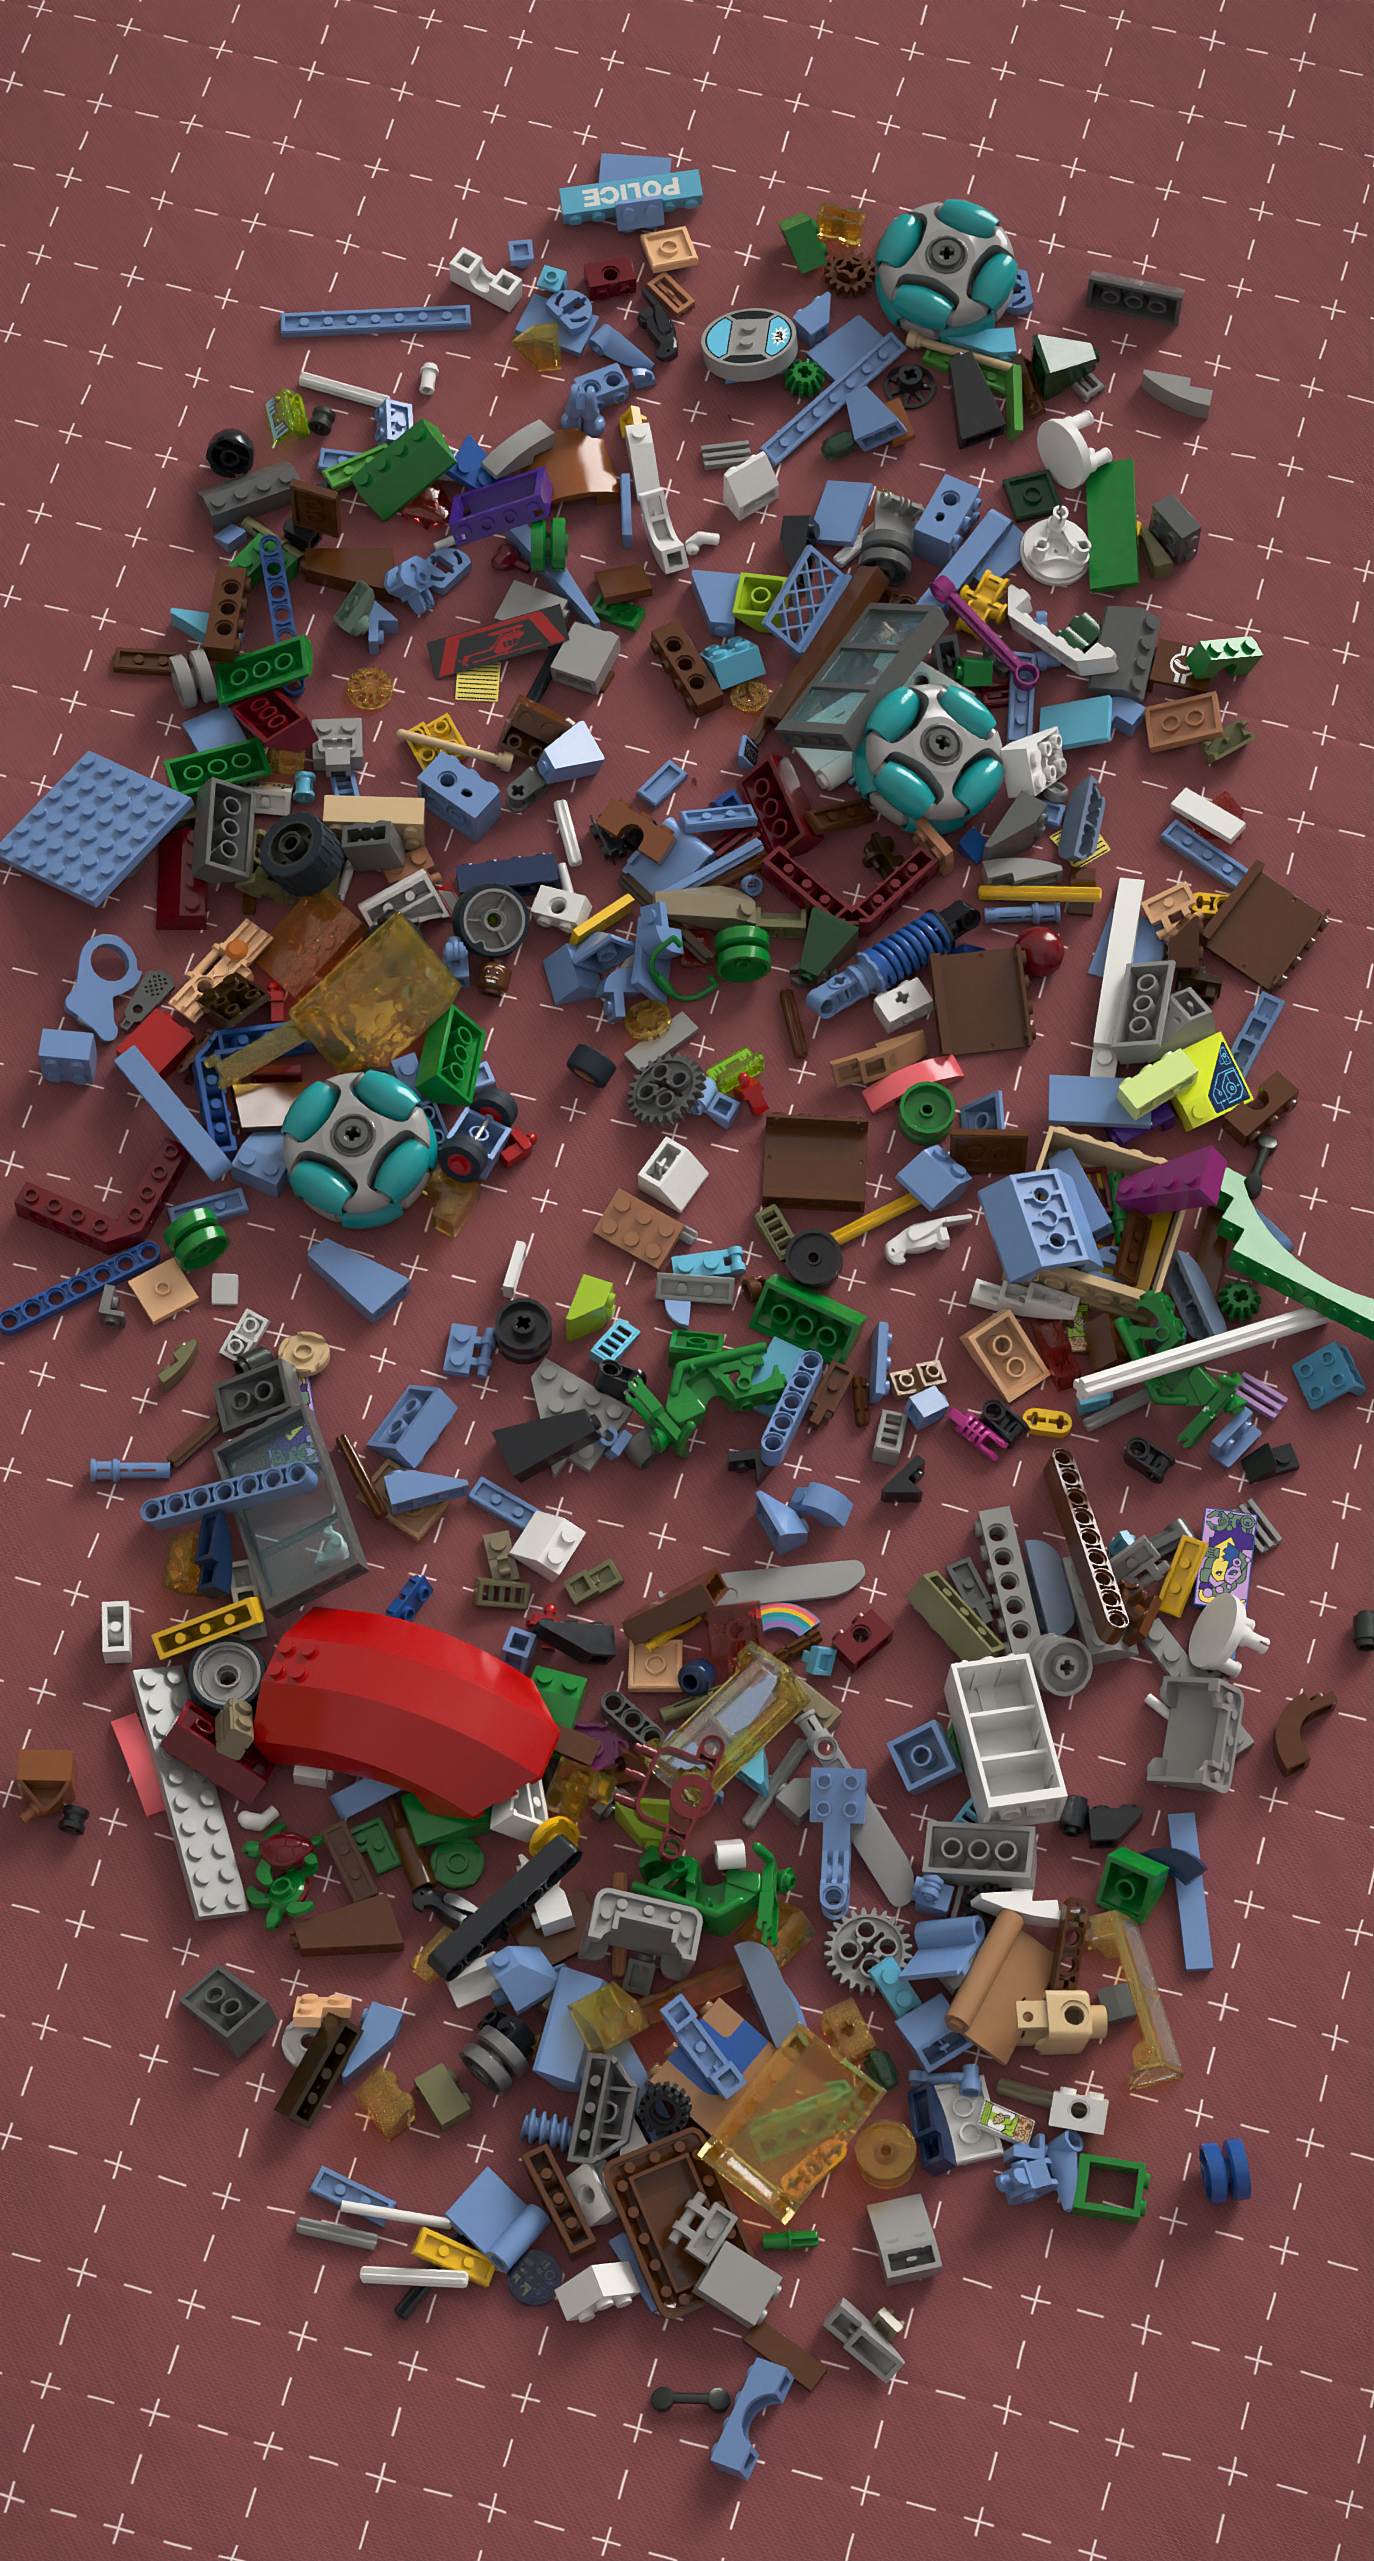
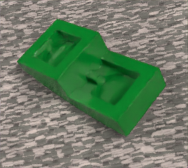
M600 592L591 606L599 619L635 633L647 614L644 608L623 602L605 605Z

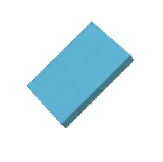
M1110 695L1041 707L1039 732L1058 726V732L1062 737V750L1110 742L1112 698Z
M774 1336L767 1348V1354H764L762 1357L764 1366L756 1368L751 1377L752 1385L761 1383L771 1377L774 1365H778L780 1374L785 1375L788 1383L800 1356L806 1351ZM778 1403L755 1406L752 1410L772 1418Z

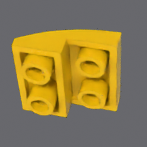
M448 713L427 725L423 721L408 730L467 746ZM407 741L423 771L441 751L449 756H455L459 761L468 757Z

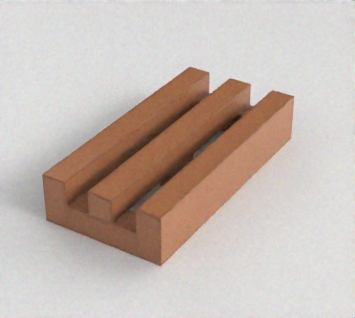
M665 271L647 283V290L677 319L681 317V313H687L688 308L692 309L695 307V300ZM661 281L665 282L685 303L683 304Z

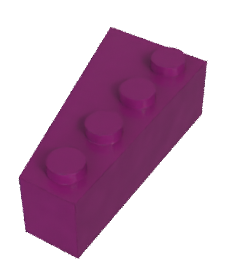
M1212 1145L1120 1179L1115 1202L1127 1213L1135 1208L1144 1215L1217 1205L1227 1160Z

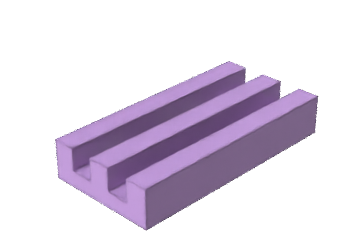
M1244 1371L1241 1375L1243 1385L1240 1388L1275 1410L1274 1412L1239 1391V1389L1235 1394L1247 1400V1406L1274 1422L1286 1405L1288 1398Z

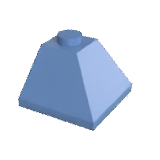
M598 931L590 934L585 941L579 944L573 958V963L604 975L634 954L635 943Z
M761 1490L756 1492L754 1513L777 1554L781 1556L806 1544L810 1530L805 1519H800L796 1511Z
M507 1946L485 1960L493 1979L518 2015L552 1995L555 1991L559 1976L539 1947Z

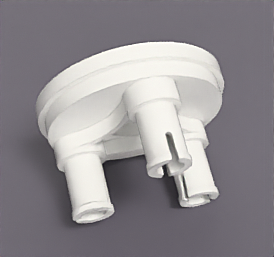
M1084 410L1073 417L1050 419L1042 423L1038 430L1037 445L1046 470L1049 469L1051 477L1058 484L1068 489H1074L1082 485L1089 475L1097 470V467L1109 463L1113 459L1111 451L1106 447L1090 454L1083 436L1078 431L1093 424L1094 418L1089 410Z
M1059 505L1056 506L1049 519L1032 525L1025 532L1020 544V557L1024 569L1035 580L1050 586H1066L1075 583L1085 575L1089 568L1091 542L1080 527L1066 520L1069 512L1065 506H1061L1060 511Z
M1223 1593L1212 1599L1198 1617L1190 1637L1189 1658L1191 1663L1200 1669L1218 1670L1231 1676V1678H1236L1241 1671L1242 1665L1240 1662L1230 1659L1237 1646H1246L1257 1651L1259 1654H1264L1269 1647L1263 1645V1643L1270 1645V1640L1253 1632L1255 1621L1246 1617L1243 1603L1236 1596L1230 1593Z

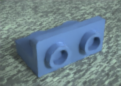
M386 398L380 407L376 408L374 420L377 421L375 440L378 446L385 443L390 445L413 426L412 404Z
M1246 1406L1244 1407L1245 1410L1238 1413L1211 1441L1208 1454L1226 1469H1230L1261 1436V1431L1251 1423L1253 1412Z

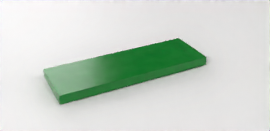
M1133 458L1112 461L1099 466L1086 479L1088 540L1091 542V549L1089 550L1091 593L1139 586L1135 464Z

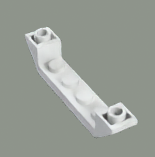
M1012 584L1008 587V616L1012 629L1080 676L1112 673L1119 669L1116 661L1117 656L1111 648H1105L1096 643L1084 654L1080 649H1074L1069 646L1061 636L1056 637L1045 625H1039L1034 622L1029 615L1033 611L1030 595L1024 589L1019 590Z

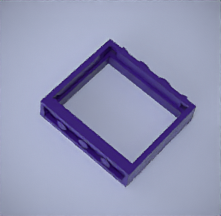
M545 466L455 495L449 519V528L456 546L458 547L549 517L553 487ZM469 506L470 512L464 513V508ZM542 507L543 514L536 516L535 510Z

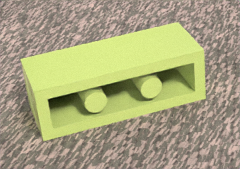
M1181 1048L1173 1053L1168 1052L1156 1064L1145 1066L1135 1077L1124 1079L1119 1084L1117 1099L1136 1121L1195 1084L1199 1070Z

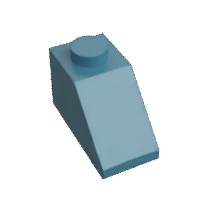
M743 1735L722 1756V1759L729 1773L766 1799L769 1796L768 1760L764 1753L766 1749L758 1740L754 1739L752 1741Z

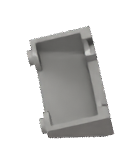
M1164 1676L1162 1686L1160 1687V1697L1164 1704L1170 1707L1162 1758H1153L1147 1766V1781L1158 1785L1211 1793H1227L1232 1782L1244 1707L1242 1691L1220 1678Z
M604 1888L597 1893L593 1902L577 1958L597 1962L605 1957L608 1945L661 1957L660 1972L666 1979L684 1983L696 1961L703 1918L701 1913L693 1907L613 1888Z

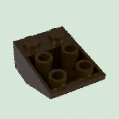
M238 972L227 975L214 988L205 991L196 1002L208 1023L217 1030L232 1028L272 997L268 992Z

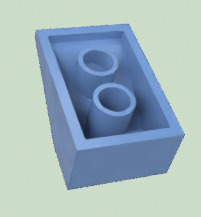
M281 1130L252 1132L242 1144L232 1162L234 1166L231 1169L232 1179L278 1199L288 1182L282 1148L284 1135Z

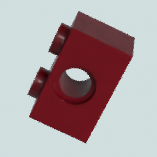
M630 256L584 264V281L590 301L605 300L610 297L627 296L631 293H636V275Z
M870 1609L865 1614L863 1612L858 1614L848 1629H841L833 1636L832 1648L837 1650L836 1657L854 1673L892 1641L893 1630ZM864 1636L867 1641L859 1643L854 1640V1637Z

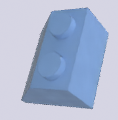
M938 1144L923 1150L895 1177L930 1212L958 1201L973 1179L966 1172V1169L957 1164L949 1156L948 1152Z

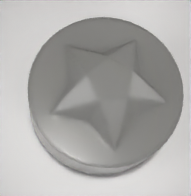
M1054 782L1044 789L1042 794L1046 799L1060 803L1066 801L1069 790L1064 784Z

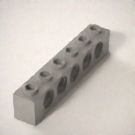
M1010 1506L978 1511L977 1521L974 1522V1531L976 1537H981L982 1545L979 1546L981 1560L986 1561L988 1569L985 1570L987 1584L992 1585L994 1594H991L992 1606L994 1610L998 1609L1000 1618H997L999 1634H1004L1005 1643H1003L1006 1647L1003 1651L1004 1656L1014 1653V1655L1026 1654V1650L1032 1641L1041 1636ZM992 1535H998L1003 1540L996 1542L993 1541L990 1537ZM1004 1559L1009 1564L1001 1566L996 1563V1560ZM1010 1583L1014 1586V1589L1006 1590L1001 1585ZM1015 1607L1020 1613L1011 1614L1007 1609ZM1022 1632L1026 1637L1018 1639L1013 1633Z

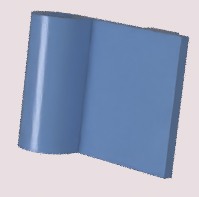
M673 817L667 818L662 824L675 832L673 836L676 838L677 843L662 866L636 850L622 869L623 873H629L652 896L655 891H662L711 864L717 856L715 851L693 833H685L682 825Z
M976 1915L918 1922L915 1926V1940L918 1951L898 1976L899 1980L908 1981L956 1975L965 1976L970 1969L968 1961L985 1938L983 1919Z
M488 2166L444 2214L450 2221L449 2224L460 2235H464L495 2267L504 2272H508L551 2223L549 2216L540 2207L534 2204L526 2205Z

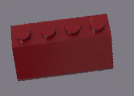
M277 688L245 698L230 708L231 713L266 747L299 753L309 749L313 743L319 740L307 716Z
M769 753L736 781L745 803L752 805L758 818L756 828L761 834V840L768 854L780 845L790 854V858L808 853L824 839L823 834L815 835L803 817L807 811L812 809L789 758Z
M181 828L159 842L156 930H207L208 882L191 876L195 828Z
M188 1699L159 1746L168 1755L177 1757L186 1763L191 1770L200 1772L209 1778L214 1785L232 1793L233 1797L238 1801L251 1805L266 1784L276 1763L268 1762L253 1742L248 1749L246 1748V1752L240 1760H234L218 1753L215 1736L216 1717Z

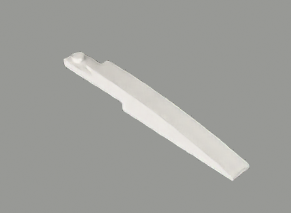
M1119 879L1089 1077L1116 1078L1118 1058L1111 1045L1126 964L1133 963L1145 880Z

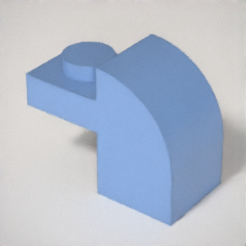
M1112 697L1111 731L1115 728L1131 738L1144 721L1146 707L1130 698Z
M656 902L640 907L642 929L636 932L641 947L649 956H651L659 944L672 935L677 936L682 942L681 930L668 926L666 903ZM673 942L663 949L656 959L666 960L683 955V946L678 948Z
M633 967L619 968L613 971L597 987L596 998H605L603 1011L607 1015V1023H618L626 1017L624 998H635L642 993L631 984Z
M810 1482L808 1487H796L788 1507L796 1511L797 1515L814 1516L824 1526L845 1527L854 1504L839 1491L820 1483Z

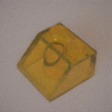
M187 1531L169 1537L163 1587L181 1595L207 1597L197 1592L201 1567L194 1563L199 1534Z
M778 1899L780 1907L779 1942L773 1948L772 1939H769L767 1949L774 1956L780 1970L790 1962L791 1958L802 1947L809 1943L810 1939L817 1932L801 1909ZM758 1910L734 1933L742 1942L750 1941L763 1945V1930L761 1933L756 1927Z
M613 1981L567 2006L590 2053L604 2052L650 2027L638 2002Z

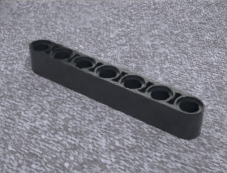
M564 1834L555 1836L429 1955L427 1964L446 1982L453 1981L574 1868L582 1858L583 1852Z

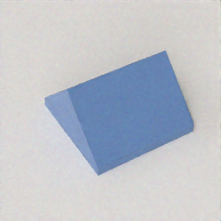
M566 943L543 960L544 970L555 1006L596 997V990L601 982L599 974L573 963V958L578 948L576 945Z
M1000 1090L960 1108L962 1129H1005L1002 1091Z

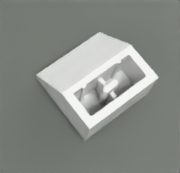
M764 451L750 456L744 463L737 467H731L724 474L723 502L739 521L779 498V482Z
M666 1136L638 1174V1189L681 1214L709 1176V1173L687 1148Z

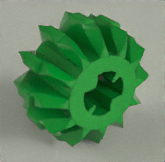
M808 358L805 362L797 359L796 364L791 363L788 366V370L784 373L786 389L790 390L792 396L799 394L800 399L804 395L811 399L813 393L819 395L825 381L823 368H818L817 361L810 363Z
M1240 1279L1236 1280L1235 1285L1229 1281L1226 1283L1225 1288L1220 1289V1298H1218L1217 1305L1222 1307V1315L1229 1314V1322L1237 1318L1239 1324H1241L1244 1318L1251 1321L1254 1316L1253 1314L1259 1313V1305L1262 1302V1298L1258 1295V1287L1250 1288V1280L1245 1285L1241 1283Z

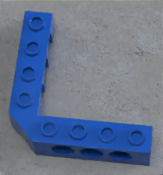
M316 1019L216 1030L207 1044L196 1055L192 1072L202 1127L230 1161L234 1160L236 1156L237 1144L235 1136H232L230 1126L231 1112H228L226 1104L227 1090L223 1087L222 1064L317 1053L320 1037Z

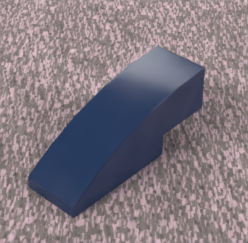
M222 1510L203 1515L194 1563L201 1567L197 1592L211 1599L229 1595L232 1582V1545L226 1515Z
M929 2082L907 2092L912 2138L919 2144L922 2169L935 2177L956 2168L957 2162L950 2129L934 2085Z

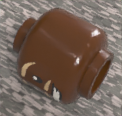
M494 958L490 959V962L483 963L480 966L477 987L481 989L483 995L499 998L501 994L507 993L509 989L512 971L509 967L505 966V961Z

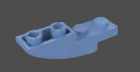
M415 1052L390 1061L391 1067H394L396 1078L413 1090L422 1101L421 1109L426 1113L433 1125L438 1151H440L449 1133L437 1103L430 1101L415 1088L419 1069V1062Z

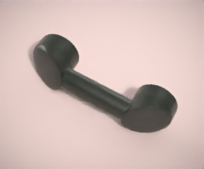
M1265 1134L1258 1137L1256 1144L1258 1155L1251 1174L1246 1176L1244 1182L1249 1199H1255L1261 1194L1263 1185L1261 1174L1267 1157L1273 1155L1276 1151L1278 1142L1271 1135Z
M659 2387L651 2396V2405L658 2412H667L672 2408L673 2404H708V2407L714 2413H723L730 2406V2396L722 2388H714L709 2393L672 2392L668 2387Z

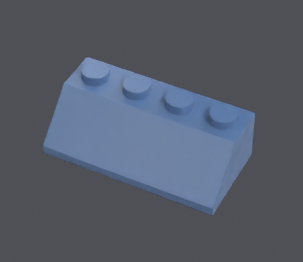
M561 1967L532 2070L560 2091L580 2092L588 2052L601 2053V2044L608 2027L611 2008L615 2002L616 1989L601 1978L567 1967Z

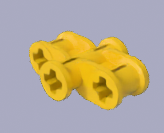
M987 569L975 591L969 589L968 585H964L959 596L986 624L992 618L996 620L997 624L1001 625L1008 613V604L1002 605L1000 601L1009 587L1010 579H1002L995 576L991 570ZM959 617L955 629L957 631L963 630L973 635L974 639L979 640L980 638Z

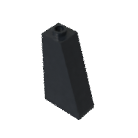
M972 351L956 353L949 359L947 372L957 443L961 450L1003 435L1006 422Z
M585 1408L497 1429L492 1432L512 1476L520 1483L603 1438L599 1431L602 1425L596 1414L591 1415Z

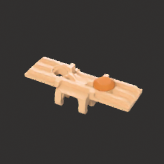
M246 918L224 943L221 942L220 945L214 943L211 946L212 950L193 971H188L185 974L188 982L168 1002V1005L196 1024L204 1015L196 1002L203 995L198 989L205 991L214 988L227 975L238 972L253 982L254 976L248 967L274 940V937ZM218 957L222 958L207 975H203Z

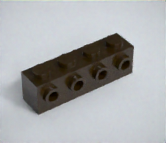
M328 2012L321 2024V2028L318 2029L274 2110L295 2123L310 2129L364 2030L344 2018Z

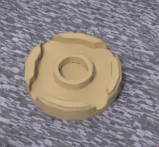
M303 1331L298 1332L293 1337L290 1335L283 1340L278 1350V1359L282 1358L294 1365L297 1377L313 1376L321 1372L328 1365L331 1356L326 1340L314 1332Z

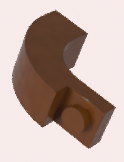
M1333 1691L1327 1694L1320 1692L1311 1697L1310 1701L1305 1693H1302L1295 1697L1281 1713L1273 1737V1753L1277 1766L1284 1778L1308 1768L1311 1757L1302 1743L1300 1729L1308 1721L1335 1709L1338 1699Z

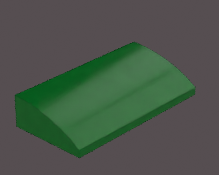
M302 634L235 658L234 663L221 662L215 664L218 703L220 707L311 676L313 652L310 641Z

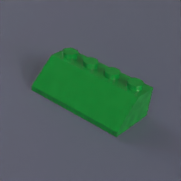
M421 418L350 478L360 496L386 522L458 462L439 428Z
M257 737L163 761L169 788L188 797L197 795L198 789L211 777L236 785L272 775L263 745Z
M452 1003L430 1015L415 1088L435 1103L470 1106L473 1101L486 1032Z
M775 1273L765 1282L749 1327L772 1338L775 1336L805 1351H816L822 1356L823 1362L829 1365L832 1360L845 1365L860 1338L868 1316Z

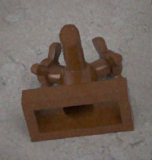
M1121 1579L1117 1586L1129 1618V1625L1122 1641L1128 1647H1131L1147 1638L1162 1600L1156 1594L1147 1598V1591L1145 1589L1129 1596V1591L1140 1589V1585L1138 1583L1130 1584Z

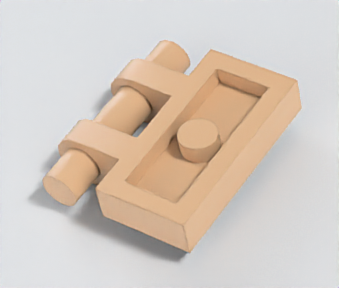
M1186 881L1141 902L1152 927L1160 923L1164 926L1163 929L1156 932L1159 941L1163 940L1181 921L1179 920L1171 924L1170 918L1180 913L1185 916L1187 913H1191L1190 908L1198 905ZM1201 910L1194 913L1199 916L1200 921L1205 919Z

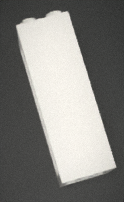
M1011 1653L1005 1657L998 1658L988 1656L977 1661L968 1662L967 1660H962L960 1663L951 1664L944 1686V1693L978 1823L1026 1826L1059 1821L1068 1795L1029 1653L1017 1655Z

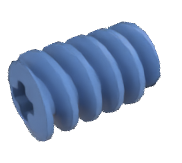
M532 2108L524 2119L520 2141H523L526 2135H528L529 2144H533L537 2138H539L540 2146L546 2144L549 2140L550 2149L554 2150L560 2143L561 2152L565 2153L570 2146L574 2122L569 2126L568 2117L565 2116L561 2123H558L557 2114L555 2113L550 2120H547L546 2111H543L540 2117H536V2108Z

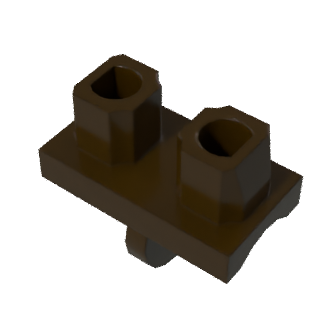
M874 832L871 834V840L864 846L863 852L866 856L863 858L862 864L865 868L873 867L875 871L879 872L882 879L885 880L893 873V869L896 866L899 868L905 862V859L902 855H892L891 852L895 845L891 836L881 837L879 832Z
M1201 963L1199 970H1178L1175 985L1177 992L1191 987L1196 994L1202 995L1201 999L1205 1004L1214 1005L1216 998L1220 997L1223 978L1213 976L1214 973L1205 972V964Z

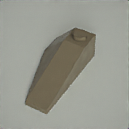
M720 885L655 891L653 893V903H666L667 918L670 920L719 932L733 926H754L756 924V902L741 890Z

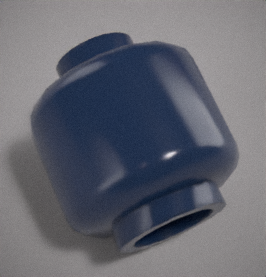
M695 1658L683 1665L679 1670L677 1676L678 1684L686 1694L700 1696L715 1685L717 1679L716 1670L708 1660Z

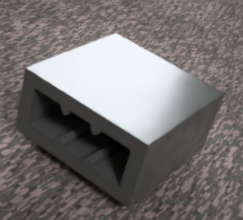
M1171 493L1153 504L1149 531L1177 565L1185 560H1192L1197 554L1202 527Z
M379 820L375 823H353L352 825L343 826L341 848L356 872L404 867L405 844L391 821Z

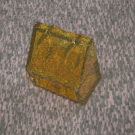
M379 2065L355 2091L357 2102L386 2140L391 2142L416 2123V2109L414 2107L416 2103L408 2091L402 2092L397 2085L399 2080L392 2070L386 2071L382 2065Z

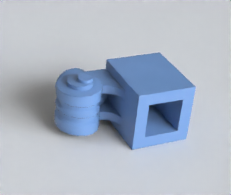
M449 937L446 947L442 951L444 984H446L449 990L470 988L468 950H466L460 937Z
M938 1875L917 1876L911 1901H915L914 1911L939 1919H946L955 1887L944 1884V1880Z

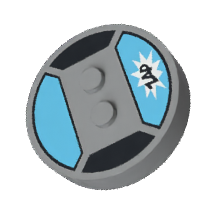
M748 308L727 313L710 323L701 338L703 359L706 367L713 374L732 381H756L776 375L794 361L798 352L796 328L793 322L782 313L770 309Z

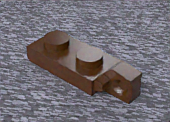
M1022 353L1013 356L1015 364L1022 367V394L1028 400L1025 407L1030 416L1035 419L1046 413L1043 403L1044 398L1032 362Z
M832 1360L810 1401L808 1411L813 1414L809 1420L808 1427L817 1431L823 1418L828 1421L830 1420L856 1373L855 1370Z

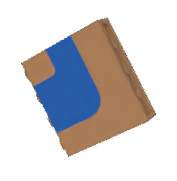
M719 1997L713 2002L708 2000L698 2012L701 2016L698 2021L726 2059L733 2062L748 2083L725 2100L703 2077L680 2045L673 2041L663 2053L667 2056L661 2064L656 2062L646 2073L649 2078L644 2085L649 2086L652 2084L654 2086L658 2082L663 2085L665 2081H669L670 2087L674 2083L679 2085L677 2087L678 2091L684 2088L686 2090L684 2096H690L691 2101L689 2104H692L689 2118L713 2138L711 2144L716 2149L721 2150L726 2147L794 2063Z

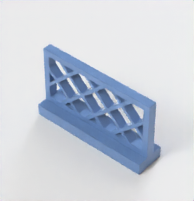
M806 545L761 625L791 650L790 654L796 660L801 659L853 576L842 573L812 545ZM809 555L815 558L816 569L808 570L807 559ZM823 570H829L834 575L830 584L825 585ZM817 571L819 586L811 587L809 573ZM798 574H803L804 589L797 590L796 578ZM820 589L821 600L818 604H814L812 590ZM806 591L808 606L800 607L798 592ZM787 594H792L794 608H785L784 598ZM808 608L810 619L806 624H803L800 610ZM794 611L796 625L788 627L786 612ZM780 613L782 628H777L771 623L775 614ZM797 628L798 640L796 643L790 640L789 629Z

